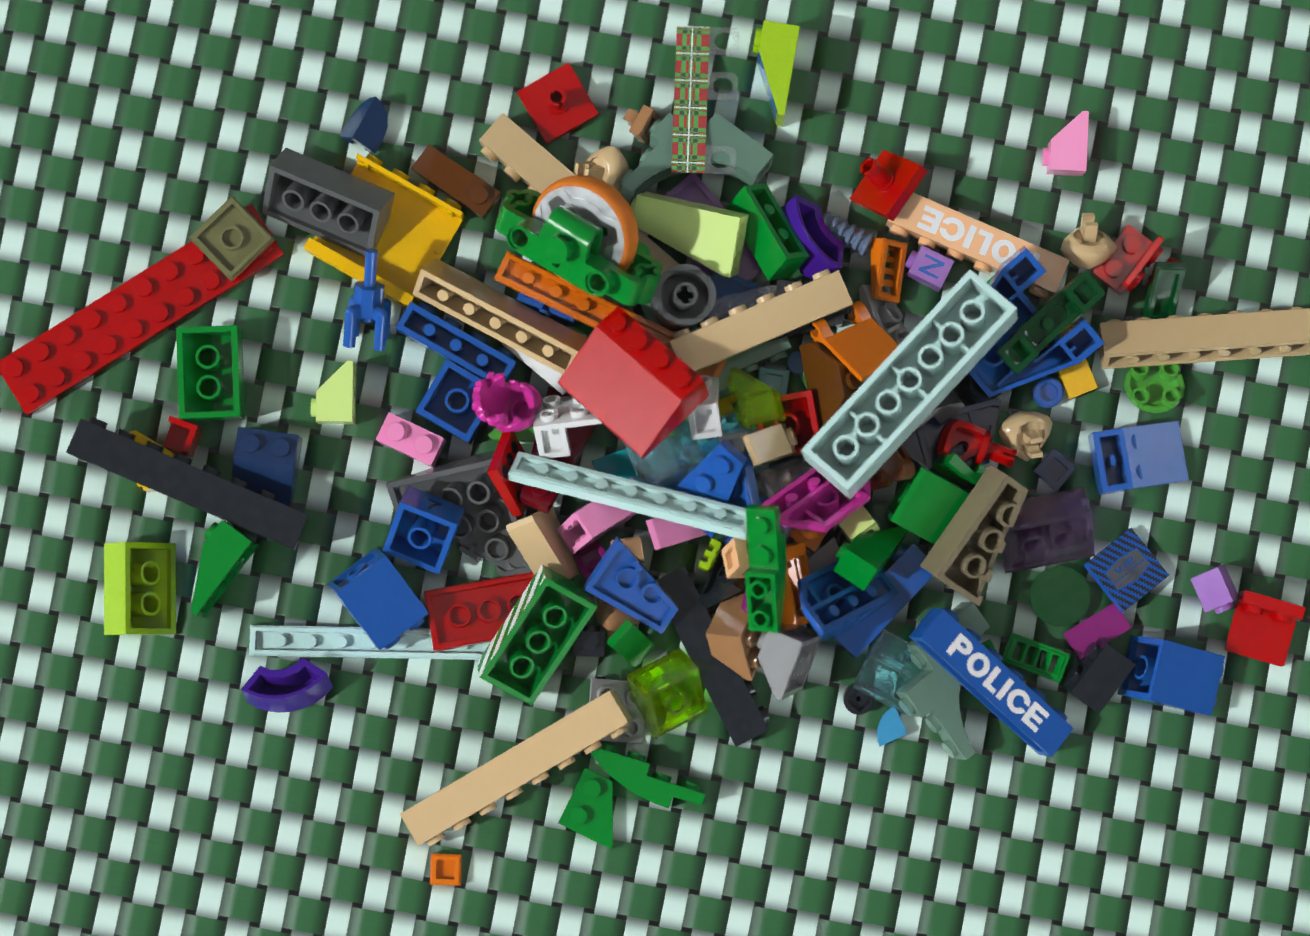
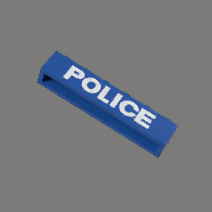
M931 608L909 637L1038 755L1052 757L1074 729L1066 722L1068 717L1061 710L1055 707L1051 708L1045 702L1046 697L1039 690L1033 687L1030 689L1023 682L1025 678L1021 673L1013 668H1007L1001 662L1003 658L998 652L984 647L980 643L981 637L969 628L965 629L958 623L959 617L948 608Z

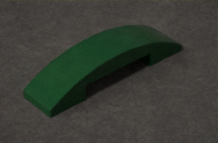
M1085 270L1032 314L996 350V353L1017 375L1039 355V352L1079 315L1088 311L1106 293L1088 271Z

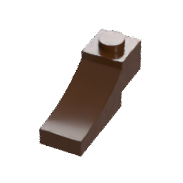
M428 144L411 167L419 176L483 220L486 219L502 197L497 189L442 154L430 144Z

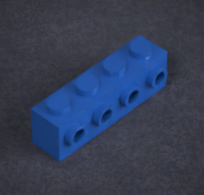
M410 301L395 327L399 333L439 356L448 359L480 379H485L488 372H494L495 374L504 373L505 382L509 383L518 367L517 362L513 360L514 354L502 347H499L498 350L491 348L487 345L489 340L475 332L470 336L461 330L462 325L455 320L447 317L444 321L434 315L436 310L422 302L418 306Z

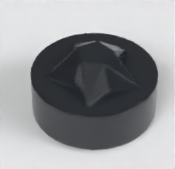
M853 683L845 689L843 702L849 712L862 715L873 707L874 695L866 684Z

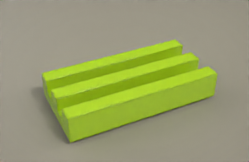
M713 538L709 543V547L713 551L711 552L706 549L703 558L708 560L707 563L701 560L698 565V569L706 573H710L716 557L722 548L721 542Z

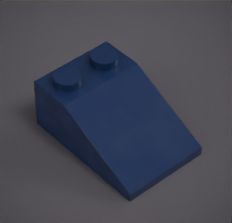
M238 427L233 456L232 477L249 483L247 489L259 494L260 489L277 495L276 502L287 506L289 501H294L303 438L295 434Z

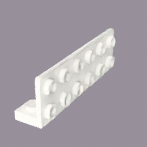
M701 375L705 381L709 397L688 416L692 440L723 436L718 405L719 377ZM549 395L542 399V406L535 415L533 425L539 457L549 459L570 456L571 447L567 428L602 424V422L572 396L560 397L558 395Z

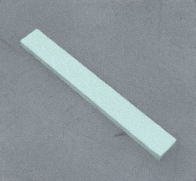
M518 451L508 472L509 481L742 540L747 539L746 511L742 507Z
M250 625L249 656L479 660L490 642L434 652L430 628H416L412 631L407 629L399 636L401 638L400 641L393 647L379 650L360 627Z

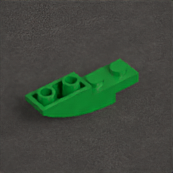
M750 504L745 508L749 568L745 571L749 631L779 633L786 586V532L781 531L779 506Z
M600 742L602 746L590 752L598 764L617 782L652 803L669 808L672 797L701 806L703 804L705 793L700 792V785L683 781L682 786L670 782L671 776L655 771L653 777L648 776L650 763L644 762L645 755L628 751L627 756L615 753L616 746Z

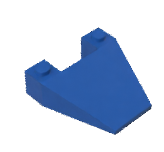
M1025 246L1021 247L999 266L989 283L993 289L1017 308L1018 320L968 372L988 397L1081 363L1104 344L1094 329L1081 316L1039 352V355L1017 375L996 353V350L1007 338L1037 311L1022 291L1040 278L1046 271Z

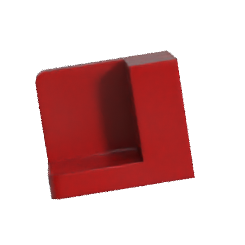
M170 416L168 422L171 423L163 447L193 457L203 429L197 425Z

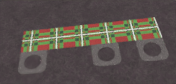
M677 26L671 172L732 174L735 171L736 150L733 147L706 145L707 100H734L738 96V77L736 74L708 72L709 54L735 55L738 53L740 33L735 28ZM720 33L730 34L734 38L733 46L726 50L718 48L715 44L716 36ZM719 78H727L732 82L733 88L730 93L721 95L715 92L713 88L714 82ZM718 151L726 152L730 156V164L722 169L714 167L711 163V156Z

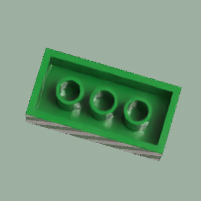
M542 564L477 662L479 678L532 706L598 607L595 596L586 591L584 587Z

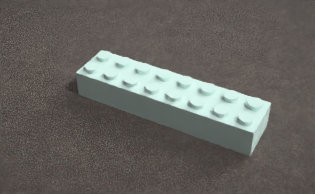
M969 270L802 449L804 460L851 500L1018 320L1017 308L972 270Z

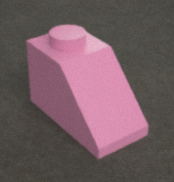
M1082 111L1050 140L1048 148H1043L1042 166H1047V175L1083 176L1087 170L1089 111Z

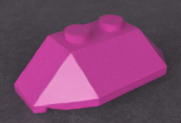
M812 468L761 505L779 506L780 524L782 526L808 532H826L871 500V482L869 479L850 500L816 469Z

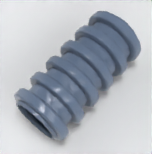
M830 211L825 213L822 217L823 221L832 235L844 243L843 249L848 247L851 249V253L856 251L859 253V257L865 256L874 239V233L870 232L867 234L864 228L859 230L856 228V224L851 226L848 224V220L841 221L839 220L840 216H831L832 212Z

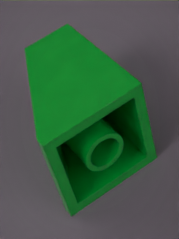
M915 461L914 476L903 481L885 514L890 521L935 544L970 494V491L953 483L920 462Z

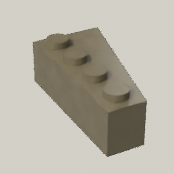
M990 464L920 566L962 596L980 606L983 599L981 595L985 583L990 582L994 573L992 570L998 553L1002 554L1006 545L1004 538L1009 527L1014 526L1028 489Z

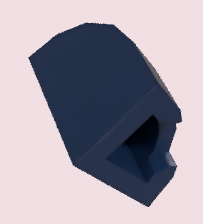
M376 96L364 101L354 111L339 137L351 144L356 141L365 148V151L376 153L388 128V115L383 103Z

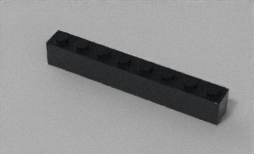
M90 417L89 421L80 419L66 453L296 550L310 518L309 515L304 514L305 507L291 501L288 502L287 506L276 502L277 495L260 489L259 494L247 489L249 483L232 477L229 482L219 477L220 471L204 465L202 470L191 465L192 459L179 453H175L174 458L162 453L164 447L148 440L146 445H142L134 441L136 435L120 428L117 433L107 430L108 423L97 418Z

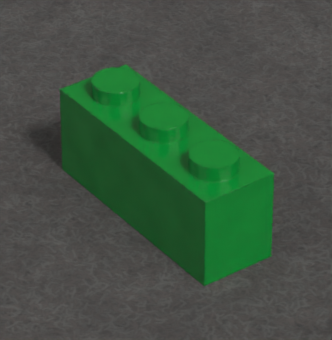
M764 183L743 186L726 209L749 214L745 242L768 281L791 278L809 257L807 251L768 185Z

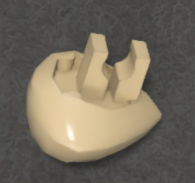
M606 146L591 154L586 161L576 162L574 174L599 178L620 192L622 189L621 180L629 171V165L617 147Z
M1082 213L1080 227L1072 231L1063 240L1060 249L1067 259L1083 269L1097 268L1111 259L1118 249L1117 245L1108 235L1098 230V223L1094 222V213Z
M1020 411L1005 419L998 433L1006 447L1017 449V457L1024 461H1029L1030 459L1043 457V452L1040 449L1050 436L1053 422L1045 414L1036 411Z

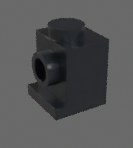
M585 625L574 642L573 655L605 657L606 629L602 626Z

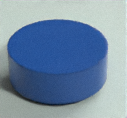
M1051 377L1040 379L1032 390L1033 400L1042 408L1055 407L1061 402L1064 395L1061 383Z

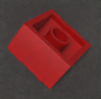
M813 390L753 400L758 431L780 423L785 424L787 428L792 427L798 440V444L794 445L797 452L786 457L802 455L804 446L820 430Z

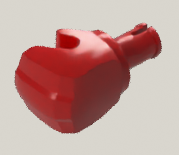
M952 419L945 423L940 432L936 445V455H948L955 445L962 444L965 452L959 458L963 462L973 457V464L979 465L982 461L988 459L1011 468L1015 460L1013 456H1016L1017 449L992 442V438H990L991 432L983 427L961 419Z

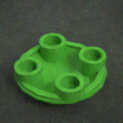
M1178 364L1130 367L1125 377L1124 388L1126 396L1134 406L1145 412L1161 413L1167 412L1178 405L1184 395L1185 383L1182 374L1179 372Z

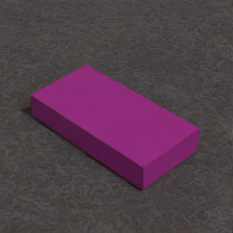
M1112 603L1062 634L1077 659L1080 660L1084 657L1086 648L1092 642L1096 643L1100 638L1108 643L1131 629V626L1123 613Z

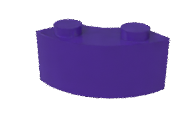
M796 195L783 205L781 209L809 255L799 267L800 273L813 280L812 275L825 269H829L830 273L840 270L843 262L844 243L835 238L827 229L822 218L821 207Z
M302 658L295 665L283 670H270L259 666L241 690L247 702L252 706L269 712L285 713L301 710L316 703L333 686L326 672Z

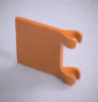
M857 301L850 306L853 311L851 314H848V319L855 325L833 335L828 323L824 319H818L812 323L815 329L811 330L810 336L815 341L823 343L863 382L874 373L899 345L871 318L866 306L861 301Z

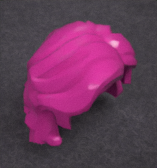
M488 372L486 378L477 380L473 388L472 398L474 401L472 408L479 419L483 422H488L489 425L495 426L504 433L521 432L534 424L535 415L538 413L543 402L537 388L526 382H518L516 380H509L510 383H506L504 373L495 374L494 372Z

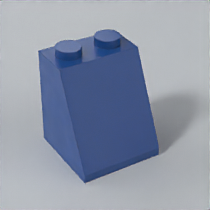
M376 547L327 584L379 650L393 647L400 641L401 638L399 636L407 629L412 631L418 628L425 621L423 617L428 614V611L387 556Z
M1131 635L1126 658L1136 665L1120 685L1118 695L1191 713L1212 716L1213 708L1217 702L1216 694L1219 681L1224 671L1225 656L1164 639Z

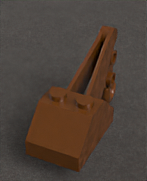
M811 342L800 345L799 348L807 390H813L819 427L821 429L865 381L861 382L823 343ZM903 445L870 478L871 491L891 486L894 480H908L914 476V463Z

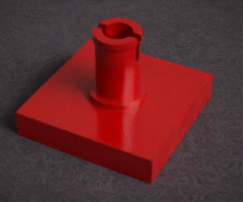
M569 62L517 91L518 97L546 145L599 116Z
M883 149L876 160L868 158L861 164L860 173L865 176L849 199L857 206L894 221L928 171L920 164Z

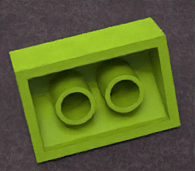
M104 543V635H176V543Z

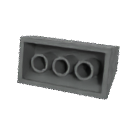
M285 148L270 165L262 213L365 256L366 249H376L390 218L395 193Z

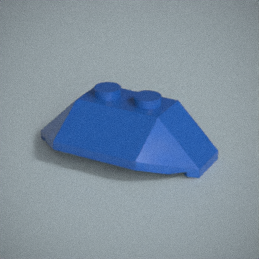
M839 560L801 578L797 582L803 614L823 642L860 623L899 594L882 570L865 591L833 571Z

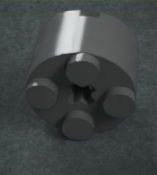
M690 264L675 265L664 272L660 278L650 303L652 313L657 322L663 327L674 331H681L686 328L691 330L700 325L711 313L716 302V288L712 279L697 266ZM680 292H682L683 297L689 299L686 303H682V300L677 298Z

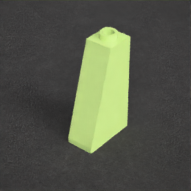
M647 191L637 194L636 198L633 199L631 209L639 229L724 277L730 278L739 274L749 214Z

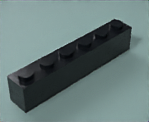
M685 566L657 579L656 581L678 605L679 610L671 622L735 746L737 747L768 731L769 729L766 724L771 722L763 705L757 708L752 698L757 693L751 681L746 679L743 681L739 674L711 654L706 632L712 621L710 615L715 612L712 606L705 608L697 602L700 595L696 588L701 585L693 569L687 572Z

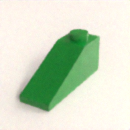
M899 526L857 535L850 544L844 542L835 555L839 561L833 571L865 591L898 550L909 531Z

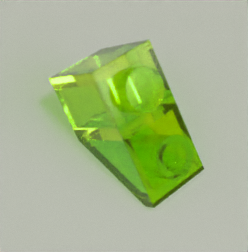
M737 367L729 368L731 377L728 378V385L732 395H736L738 406L735 407V413L740 425L743 424L744 428L755 430L786 420L780 393L777 389Z

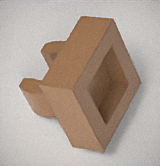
M643 105L639 113L628 109L623 117L625 121L629 122L628 125L631 126L629 131L632 135L646 145L650 143L649 130L657 119H662L654 109Z

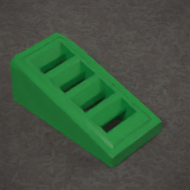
M1011 632L1002 655V662L1060 683L1070 654ZM1020 642L1023 646L1017 660L1012 659L1016 645ZM1033 647L1035 649L1030 663L1026 664L1024 660L1028 649ZM1041 651L1046 652V656L1041 669L1036 667ZM1056 656L1058 657L1053 673L1048 672L1052 657Z

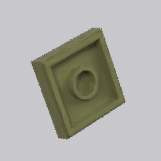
M233 196L189 236L190 240L231 282L275 241L270 233Z

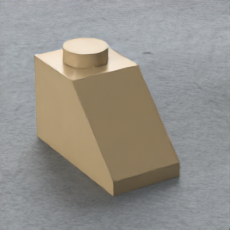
M783 423L742 437L754 466H765L797 452L794 445L798 444L797 437L792 427L787 428Z

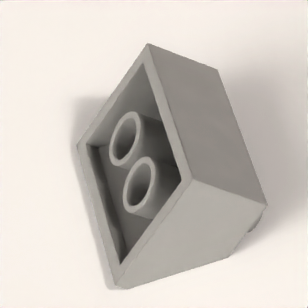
M799 625L796 629L780 630L779 633L762 632L757 644V648L760 649L758 659L776 699L783 700L802 691L821 641L815 630Z

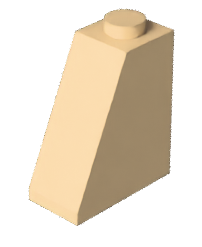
M553 506L548 514L538 511L505 525L509 535L534 575L542 564L569 580L580 574L572 553L556 530L560 523Z

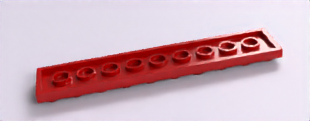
M251 203L245 207L272 236L254 205ZM275 240L231 282L190 241L1 359L0 374L25 414L29 416L285 255Z

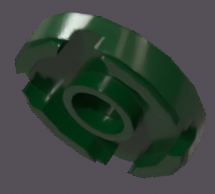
M1066 566L1051 567L1040 572L1033 581L1029 591L1030 606L1034 614L1044 623L1054 627L1069 626L1079 621L1087 612L1091 601L1090 588L1086 579L1075 569Z

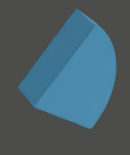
M895 706L888 709L879 721L877 727L879 747L908 734Z

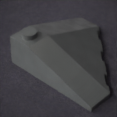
M495 450L473 455L386 483L395 512L408 486L464 507L465 511L454 541L461 545L458 550L478 562L481 558H484L497 566L495 572L503 577L532 572L505 525L523 518L524 512L520 516L513 517L487 473Z

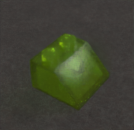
M680 648L627 675L632 698L655 739L707 712L698 667Z

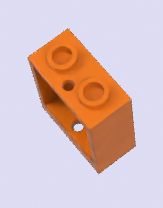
M805 542L786 544V586L780 629L782 631L796 629L799 625L809 623L803 614L797 582L810 574Z

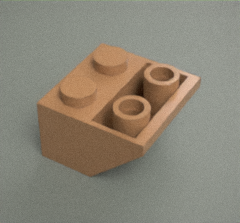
M739 592L720 602L708 627L706 637L712 656L744 679L752 681L757 669L762 667L758 659L760 649L757 648L762 632L749 631L748 614L741 608L744 592Z

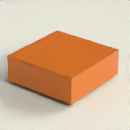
M431 853L430 885H461L462 854Z

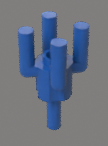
M366 249L364 281L355 282L354 295L349 298V306L345 309L343 346L346 348L355 347L356 337L359 336L360 321L367 323L375 322L373 349L376 351L386 350V340L389 339L391 301L388 298H384L385 284L376 281L377 249Z

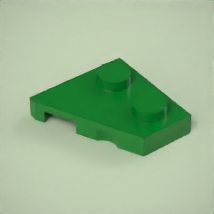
M585 768L558 823L611 849L613 846V781Z

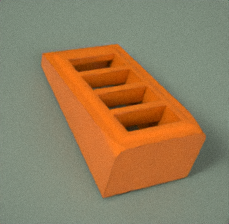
M886 238L873 239L871 242V298L899 303L908 243ZM886 262L889 263L890 268H885ZM884 274L890 275V280H885ZM882 286L890 287V293L883 292Z

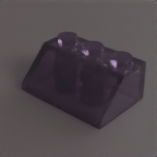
M1084 488L1024 500L1014 526L1009 527L1004 538L1006 545L1001 557L1005 574L1095 556L1092 510Z

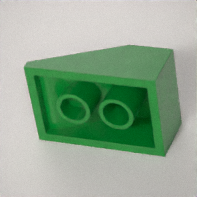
M221 520L219 524L214 522L204 535L207 540L202 548L190 613L197 617H206L259 547L258 543L224 520Z

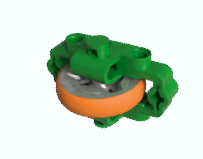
M573 175L552 183L542 194L532 189H525L523 191L509 190L506 193L495 229L506 236L507 243L514 251L551 271L562 280L577 286L595 297H601L606 294L628 306H633L637 303H651L662 276L663 265L651 257L650 251L645 244L638 241V227L634 213L626 199L612 185L596 177Z

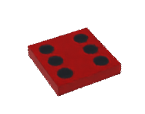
M502 432L487 473L509 512L515 517L523 515L526 504L520 502L523 484L509 481L508 472L518 451L524 453L525 451L514 432Z

